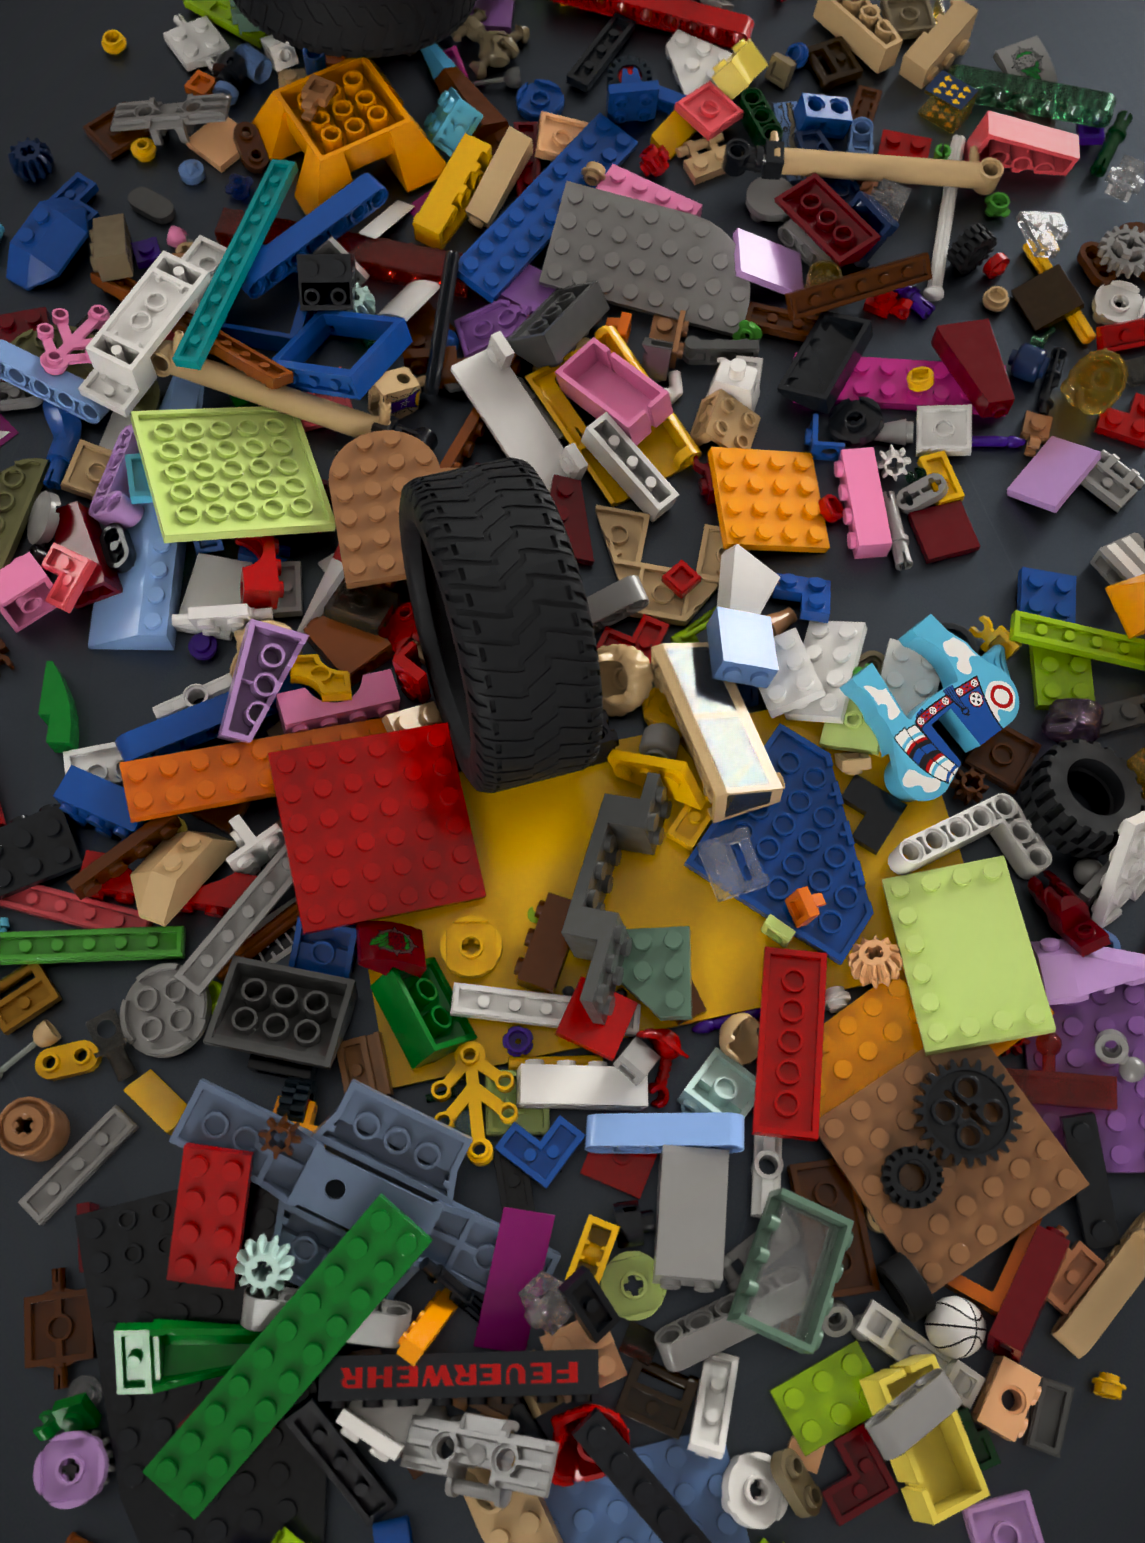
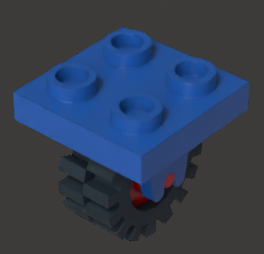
M627 55V60H624V57L621 56L619 57V62L614 60L612 66L608 69L605 115L614 123L620 124L625 121H648L655 119L659 83L658 80L652 81L650 66L646 67L647 62L645 60L640 63V57L638 56L635 57V60H631L632 55Z

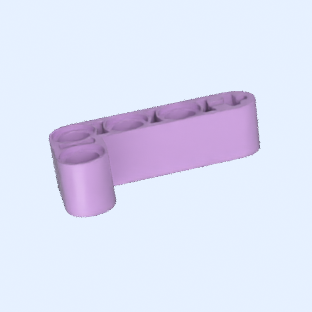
M132 425L126 426L119 434L89 507V515L106 527L109 524L118 523L125 529L131 528L141 520L144 514V507L142 505L131 504L125 455L139 453Z

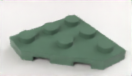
M690 927L626 929L629 937L632 939V948L628 957L625 956L623 961L624 975L621 985L647 1006L660 1021L692 1020Z

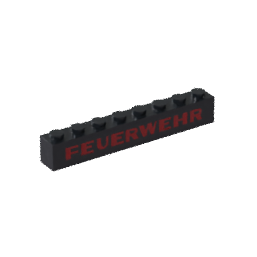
M598 1349L427 1353L421 1356L415 1366L397 1354L334 1356L319 1374L318 1401H327V1408L329 1409L348 1408L349 1401L362 1400V1408L383 1407V1400L397 1399V1407L418 1406V1399H432V1406L453 1405V1398H467V1405L488 1404V1397H502V1404L523 1403V1396H536L537 1403H557V1395H571V1402H592V1394H599Z

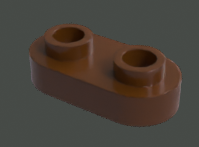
M250 122L238 123L234 128L233 140L242 163L249 172L255 174L262 173L268 166L269 157L257 127ZM242 132H249L251 135L246 136ZM252 155H258L260 158L254 159Z
M1089 241L1081 246L1077 254V261L1095 286L1110 285L1112 281L1117 279L1116 271L1107 272L1108 265H1100L1102 257H1097L1099 243Z

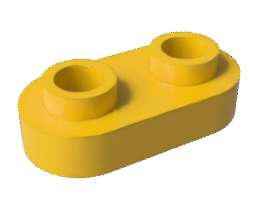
M88 1040L44 1049L39 1053L35 1060V1069L39 1076L49 1081L79 1076L96 1070L101 1063L102 1053L96 1044ZM82 1051H86L87 1057L84 1060L79 1061V1053ZM55 1058L54 1066L47 1068V1061Z

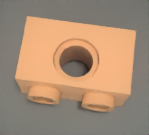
M995 1356L971 1411L973 1422L987 1428V1430L1004 1440L1016 1442L1017 1437L1021 1438L1027 1429L1028 1419L1025 1417L1030 1405L1034 1406L1040 1397L1042 1388L1039 1386L1042 1377L1005 1356ZM1006 1390L1011 1391L1014 1396V1405L1009 1410L1002 1404V1395Z

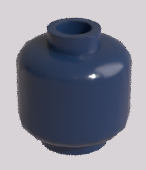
M1024 343L1020 346L1019 350H1012L1007 364L1012 366L1011 375L1013 377L1033 383L1038 378L1042 379L1050 363V358L1047 357V351L1044 348Z

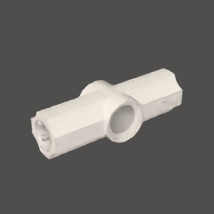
M228 673L203 685L196 683L189 685L185 688L183 694L152 707L157 720L193 706L194 701L199 698H204L203 701L229 692L232 677Z
M754 1135L753 1162L751 1165L750 1216L761 1218L769 1192L781 1188V1172L783 1170L782 1138ZM765 1159L771 1161L775 1167V1172L773 1174L763 1173L759 1168V1161Z

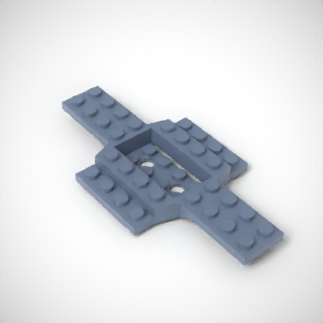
M204 1078L200 1079L169 1142L181 1148H184L188 1142L254 1152L251 1182L261 1186L279 1199L274 1234L270 1242L274 1236L278 1235V1245L282 1246L289 1243L290 1250L287 1255L295 1257L294 1265L290 1267L293 1275L289 1282L300 1287L379 1194L382 1193L433 1239L383 1299L393 1300L397 1292L420 1270L419 1265L426 1257L430 1258L437 1265L442 1264L465 1286L485 1295L500 1223L453 1201L457 1171L473 1141V1137L352 1079L340 1105L313 1132L300 1125L295 1130L296 1135L303 1139L299 1144L291 1143L294 1149L293 1155L289 1156L283 1151L277 1159H274V1152L271 1150L261 1151L262 1146L265 1144V1138L260 1137L258 1133L263 1129L270 1130V1127L267 1125V1120L270 1117L274 1118L277 1123L281 1120L282 1116ZM287 1120V1122L291 1123L292 1125L294 1124V1122ZM285 1131L282 1133L277 1132L273 1138L276 1142L279 1140L284 1141L288 1135ZM324 1144L438 1199V1201L430 1202L326 1151ZM338 1179L344 1183L345 1193L341 1197L332 1198L327 1195L325 1186L330 1180ZM549 1247L535 1309L561 1258L560 1252ZM260 1261V1262H259L260 1265H261L262 1263H264V1265H263L264 1268H270V1266H271V1265L269 1264V1265L266 1267V1263H267V1262H265V1261Z

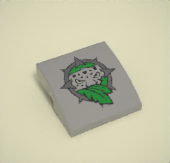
M1038 36L1001 48L994 53L993 59L1005 75L1003 84L1014 100L1054 86L1058 82L1052 61Z

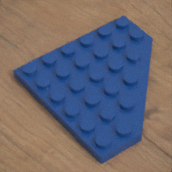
M779 723L764 747L775 772H780L784 779L785 789H783L781 801L714 824L712 822L686 860L684 866L766 919L772 914L796 931L794 935L796 938L818 952L827 953V958L841 966L852 949L853 944H855L874 913L871 901L868 900L864 875L860 861L856 856L855 842L849 820L847 821L843 808L844 802L839 783L836 781L833 771L831 754ZM756 757L737 787L769 784L758 757ZM772 792L731 795L727 800L725 814L770 800ZM808 886L811 895L822 893L827 904L819 907L820 915L808 925L796 928L784 900L795 890Z

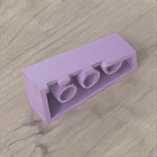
M255 619L249 620L246 624L217 738L234 743L244 742L249 744L252 742L309 635Z

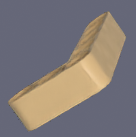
M1145 1211L1133 1221L1120 1238L1121 1245L1114 1246L1104 1259L1105 1267L1067 1315H1061L1051 1330L1050 1334L1078 1359L1090 1351L1145 1278Z

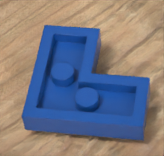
M79 172L75 173L49 198L54 199L65 196L87 209L89 230L93 228V218L100 217L96 210L86 205L99 191V188L95 182Z
M776 573L780 576V579L773 590L772 598L800 602V619L828 623L830 617V580H824L819 577L795 576L790 573Z
M559 1115L541 1141L519 1124L513 1122L494 1149L539 1185L547 1189L586 1135Z

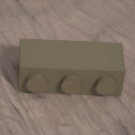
M124 213L93 218V229H90L89 233L92 241L90 243L92 253L90 261L94 273L99 272L102 282L133 277L131 235Z

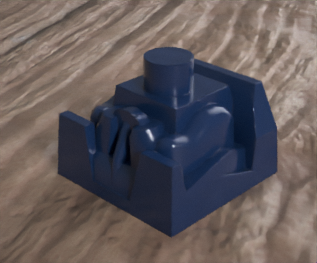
M859 190L848 205L881 236L880 240L859 262L854 263L857 267H868L870 265L868 263L870 258L883 245L887 237H890L900 225L877 200Z

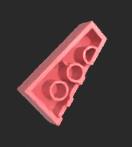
M989 110L964 146V161H969L970 148L977 146L980 162L987 157L996 158L1003 164L1004 168H1010L1011 172L1015 173L1029 169L1034 170V174L1067 176L1080 159L1079 135Z

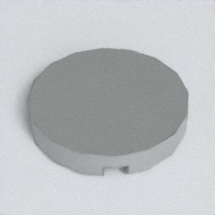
M45 490L40 493L34 502L27 526L28 541L32 545L36 544L44 547L45 543H49L57 530L60 513L56 512V506H61V501L57 494Z

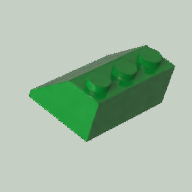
M435 957L426 959L427 969L420 978L392 967L386 976L382 975L370 985L412 1069L436 1062L456 1051L458 1046L477 1039L466 1017L450 1016L453 991Z

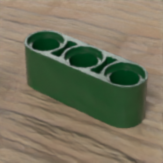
M754 87L744 89L740 100V108L744 111L741 122L754 146L759 145L765 148L766 140H769L772 131H777L779 141H782L783 129L761 90Z

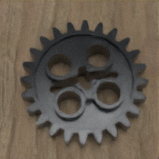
M963 1058L960 1062V1067H958L955 1061L951 1059L948 1061V1070L941 1064L937 1065L935 1068L938 1076L928 1072L925 1077L930 1084L919 1083L917 1086L924 1095H915L913 1097L915 1102L921 1104V1108L912 1110V1114L921 1116V1121L914 1124V1128H924L925 1133L919 1138L920 1141L930 1139L932 1143L928 1151L931 1152L939 1148L941 1150L939 1160L941 1161L951 1155L953 1166H958L961 1159H964L966 1168H972L974 1159H976L980 1167L987 1165L986 1155L993 1162L998 1161L999 1156L996 1150L1004 1154L1009 1153L1010 1150L1005 1141L1010 1143L1017 1142L1018 1139L1011 1133V1130L1022 1129L1020 1124L1014 1122V1118L1023 1115V1112L1013 1109V1105L1018 1103L1020 1098L1010 1097L1008 1094L1013 1090L1014 1085L1004 1087L1001 1084L1005 1078L1004 1073L996 1078L992 1076L994 1071L993 1065L989 1066L985 1071L981 1070V1060L975 1061L973 1066L970 1067L967 1058ZM960 1081H967L971 1084L973 1095L970 1098L960 1094L958 1090ZM944 1091H949L957 1104L950 1098H947ZM937 1104H945L950 1109L951 1117L948 1121H943L937 1117L935 1112ZM985 1105H991L997 1110L998 1118L996 1122H990L984 1117L983 1108ZM971 1107V1117L963 1119L961 1116L964 1112L962 1108ZM977 1122L989 1130V1135L983 1133ZM963 1128H969L974 1132L976 1139L972 1146L966 1145L961 1140L960 1134Z

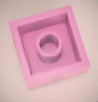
M30 552L15 558L10 564L0 569V613L16 633L57 608L45 601L53 583Z

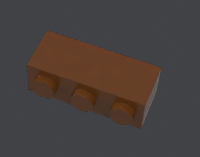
M548 892L546 900L539 901L535 912V917L539 918L535 929H529L524 943L528 950L525 958H518L514 969V975L518 976V986L536 992L554 994L570 950L561 933L571 903L570 899Z

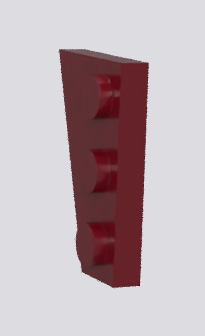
M554 474L549 493L562 518L577 563L592 566L594 557L581 480Z

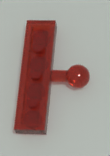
M1056 1033L1038 1035L1036 1038V1048L1042 1054V1071L1006 1068L1031 1104L1116 1111L1118 1109L1116 1076L1056 1072L1055 1055L1062 1048L1061 1038Z

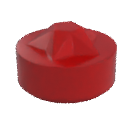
M1003 252L997 253L985 263L983 272L989 279H993L1005 272L1010 260Z
M827 494L818 501L820 513L826 521L834 523L843 517V506L836 496Z

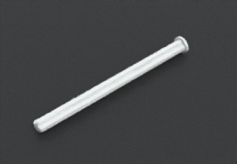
M956 134L952 137L950 144L952 151L948 160L962 161L966 140L963 135L959 136ZM943 187L931 261L932 279L928 280V285L923 291L924 298L932 302L939 301L944 297L942 285L958 190L955 187Z

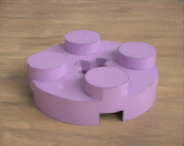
M85 1431L64 1432L51 1439V1442L45 1446L44 1450L40 1451L34 1464L33 1480L35 1489L39 1495H43L45 1500L50 1502L48 1504L58 1509H71L87 1503L101 1492L108 1474V1455L102 1440ZM70 1458L75 1459V1464L80 1467L79 1472L75 1474L74 1480H69V1474H63V1466L69 1465Z

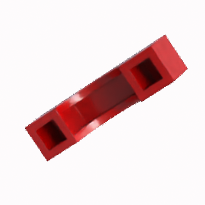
M274 536L235 538V544L249 549L258 558V561L254 564L242 568L240 580L241 604L247 603L249 607H254L255 609L272 607L273 610H277L278 599L284 597V582L278 579V576H281V559H276V555L279 553V539L274 538Z

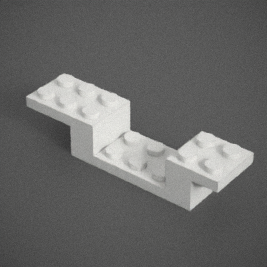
M199 235L182 258L164 250L161 252L85 347L94 369L78 388L82 396L126 418L158 378L150 357L186 311L193 315L195 314L227 247Z

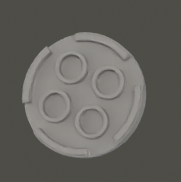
M162 963L146 969L136 977L137 980L130 988L125 1000L122 999L120 1025L123 1035L129 1044L143 1054L156 1058H168L179 1055L191 1048L201 1038L207 1028L212 1010L209 988L207 987L199 997L178 981L174 975L182 967L180 964Z

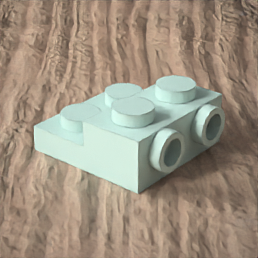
M716 1047L685 1087L677 1102L681 1104L683 1113L732 1112L739 1113L745 1118L754 1106L755 1075L730 1059Z

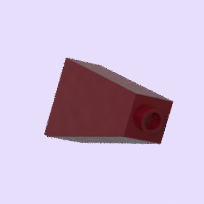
M989 318L937 326L931 341L932 347L980 417L999 418L1007 415L1015 397Z
M78 501L70 502L56 509V512L60 513V520L55 532V543L98 563L74 606L75 609L123 592L118 573L108 567L100 544V535L102 533L100 524L89 515V508Z
M1040 1225L1037 1226L988 1334L986 1350L997 1356H1005L1018 1364L1020 1363L1069 1249L1071 1241L1066 1239L1065 1234L1051 1226H1046V1228Z

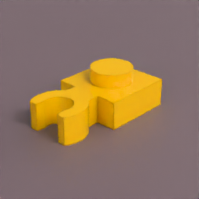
M987 616L979 618L980 622L984 624L983 631H979L975 626L969 629V632L974 637L982 638L985 641L980 646L984 652H987L992 646L997 644L1004 646L1006 662L1023 645L1019 642L1010 641V632L1002 625L998 626L995 630L991 619Z

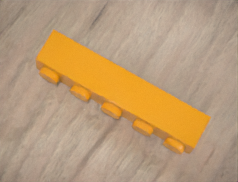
M447 1287L442 1291L438 1290L433 1299L424 1308V1311L422 1310L416 1320L411 1323L407 1332H404L398 1341L400 1347L396 1354L413 1366H415L458 1308L449 1298L451 1291Z

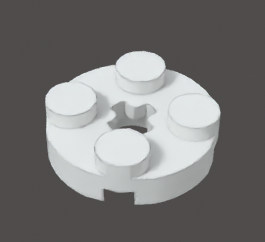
M1115 280L1110 285L1104 286L1103 284L1098 288L1092 300L1093 320L1099 324L1109 325L1140 319L1145 313V297L1142 299V296L1139 294L1140 289L1127 281ZM1120 302L1123 308L1117 307L1115 304Z
M748 1452L733 1456L722 1479L721 1505L723 1510L730 1514L738 1524L749 1529H765L770 1527L769 1525H772L774 1521H779L784 1516L789 1504L772 1476L770 1468L771 1456L763 1452ZM756 1480L757 1488L761 1490V1496H755L753 1499L750 1493V1485Z

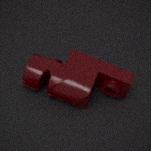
M1050 870L1043 871L1044 876L1049 880V886L1045 889L1042 882L1036 876L1029 879L1028 891L1034 897L1036 904L1046 912L1049 926L1082 957L1111 944L1109 934L1091 919L1085 901L1075 894Z

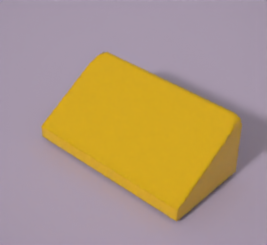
M674 110L651 135L650 145L654 144L657 148L663 145L669 153V160H671L676 155V148L683 146L684 142H687L697 130Z
M150 1069L130 1083L123 1091L167 1134L172 1135L187 1103Z

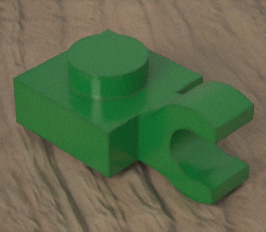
M84 1392L55 1401L52 1410L40 1413L39 1418L43 1425L34 1428L32 1432L39 1441H46L61 1429L69 1432L96 1428L100 1423L102 1415Z

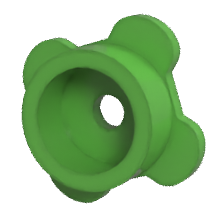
M995 192L985 197L984 202L987 204L985 214L987 216L1008 217L1011 211L1008 209L1010 198L1003 192Z
M742 320L739 323L738 331L733 334V340H758L762 337L763 333L756 323Z

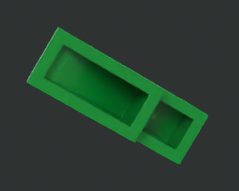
M46 661L38 715L48 725L46 743L55 753H63L64 751L79 749L78 714L72 693L62 673L53 661Z

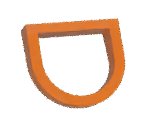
M1042 1218L1019 1234L993 1291L987 1290L962 1275L957 1276L944 1287L996 1317Z

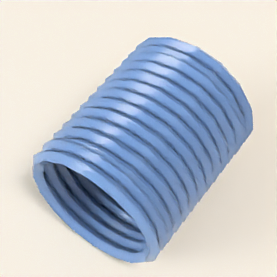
M249 43L240 44L234 52L244 58L247 77L257 84L265 82L272 72L271 60Z

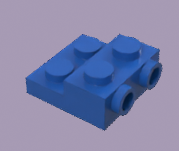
M298 916L288 966L351 979L354 960L358 956L356 924L303 935L300 917Z

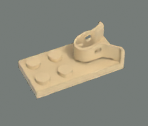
M514 1456V1460H513V1462H512L511 1468L513 1467V1465H514V1463H515V1456ZM475 1467V1469L468 1468L465 1480L488 1484L491 1470ZM512 1491L507 1507L499 1508L491 1501L464 1496L484 1543H564L543 1497Z

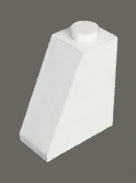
M736 544L725 550L721 555L717 606L761 614L780 576L739 544Z

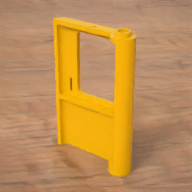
M605 325L595 332L594 338L607 346L611 354L615 352L648 376L614 326ZM580 347L569 352L563 358L564 361L560 365L553 368L544 366L525 376V379L568 443H575L588 463L586 470L609 504L614 507L631 498L581 442V436L584 434L586 425L555 381V371L582 348ZM674 411L657 428L651 426L652 432L637 445L665 479L691 466L694 456L697 455L699 459L702 455L701 450Z

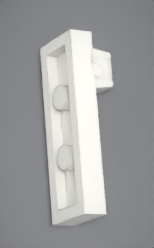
M719 1352L703 1360L687 1450L695 1452L698 1456L705 1458L710 1456L722 1460L725 1452L739 1357Z

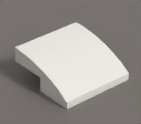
M428 280L410 282L377 315L405 318L407 322L440 289V285Z

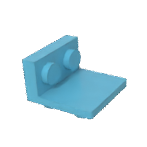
M450 87L448 91L445 90L439 97V106L435 112H431L425 119L424 132L431 143L449 156H452L465 133L472 135L484 116L464 101L454 88Z

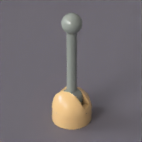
M45 1019L33 1030V1041L0 1067V1079L7 1069L36 1046L41 1048L50 1047L61 1039L60 1033L51 1022Z

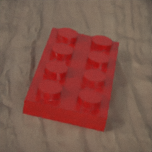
M188 1142L185 1144L166 1280L235 1289L238 1274H235L234 1268L239 1263L236 1256L239 1250L242 1249L254 1152Z

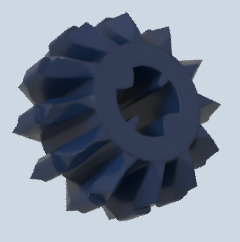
M27 137L23 142L17 140V146H10L9 162L17 177H21L25 182L30 179L36 182L37 178L45 179V174L52 173V166L55 165L54 158L45 142H41L38 138L31 141Z

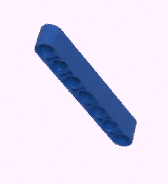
M370 173L360 175L260 249L241 289L252 299L262 296L297 269L296 254H313L331 236L337 240L380 208L388 198V190Z
M289 671L278 693L306 688L315 696L317 691L303 684L291 683ZM229 692L120 735L115 740V744L123 762L182 752L217 738ZM276 697L265 718L278 713Z

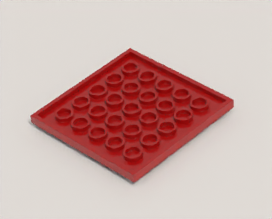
M447 722L268 753V761L303 935L486 897Z

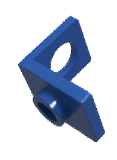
M813 413L810 426L805 429L804 445H809L808 453H812L814 460L838 461L841 450L845 449V443L818 441L819 414ZM825 449H835L837 452L825 454L822 451Z

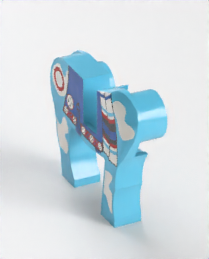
M932 614L914 625L898 640L904 647L919 653L933 666L942 683V690L922 701L905 716L873 663L860 670L840 687L844 695L857 705L864 717L865 723L875 734L882 757L889 754L890 762L884 771V782L889 793L904 802L916 800L930 801L941 796L948 789L961 765V761L932 727L936 720L939 719L964 752L967 753L981 746L1015 719L1019 710V696L1009 674L1004 646L1000 644L994 645L980 656L967 642L949 632Z

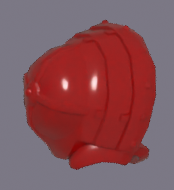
M585 1403L567 1410L563 1414L558 1413L551 1418L554 1428L552 1441L559 1443L552 1477L553 1484L567 1487L574 1485V1481L577 1483L581 1481L588 1482L606 1476L570 1432L597 1407L630 1446V1430L626 1427L619 1413L601 1405Z

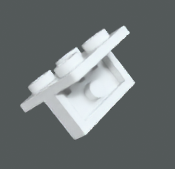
M239 814L229 820L230 825L234 829L229 834L239 849L225 860L234 873L256 875L261 870V866L272 860L285 844L281 828L275 823L256 837Z

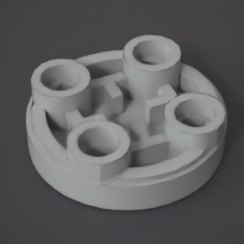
M762 177L755 179L749 185L745 198L747 209L751 213V219L755 222L788 221L790 217L774 202V199L793 187V185L781 177L779 180L762 179Z

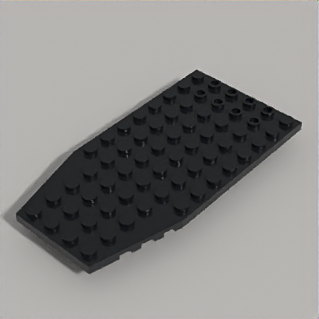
M253 1182L250 1183L242 1249H245L244 1245L248 1239L251 1238L257 1242L259 1236L263 1233L267 1237V1241L270 1242L274 1234L279 1204L278 1198ZM178 1189L76 1215V1228L120 1499L139 1543H271L276 1533L282 1530L283 1527H286L305 1543H324L328 1476L284 1422L285 1415L276 1424L277 1427L258 1445L196 1520L142 1473L149 1462L178 1430L176 1426L203 1401L223 1376L154 1394L117 1395L114 1329L117 1323L153 1322L154 1319L241 1325L244 1289L251 1284L240 1287L239 1281L243 1275L239 1274L234 1290L166 1280ZM284 1280V1287L299 1288V1286ZM317 1377L288 1411L313 1393L318 1398Z

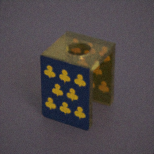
M942 70L925 88L924 92L931 97L919 109L918 115L953 135L970 116L978 90Z

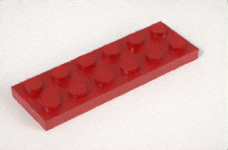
M765 947L752 1135L817 1142L819 1139L827 953Z

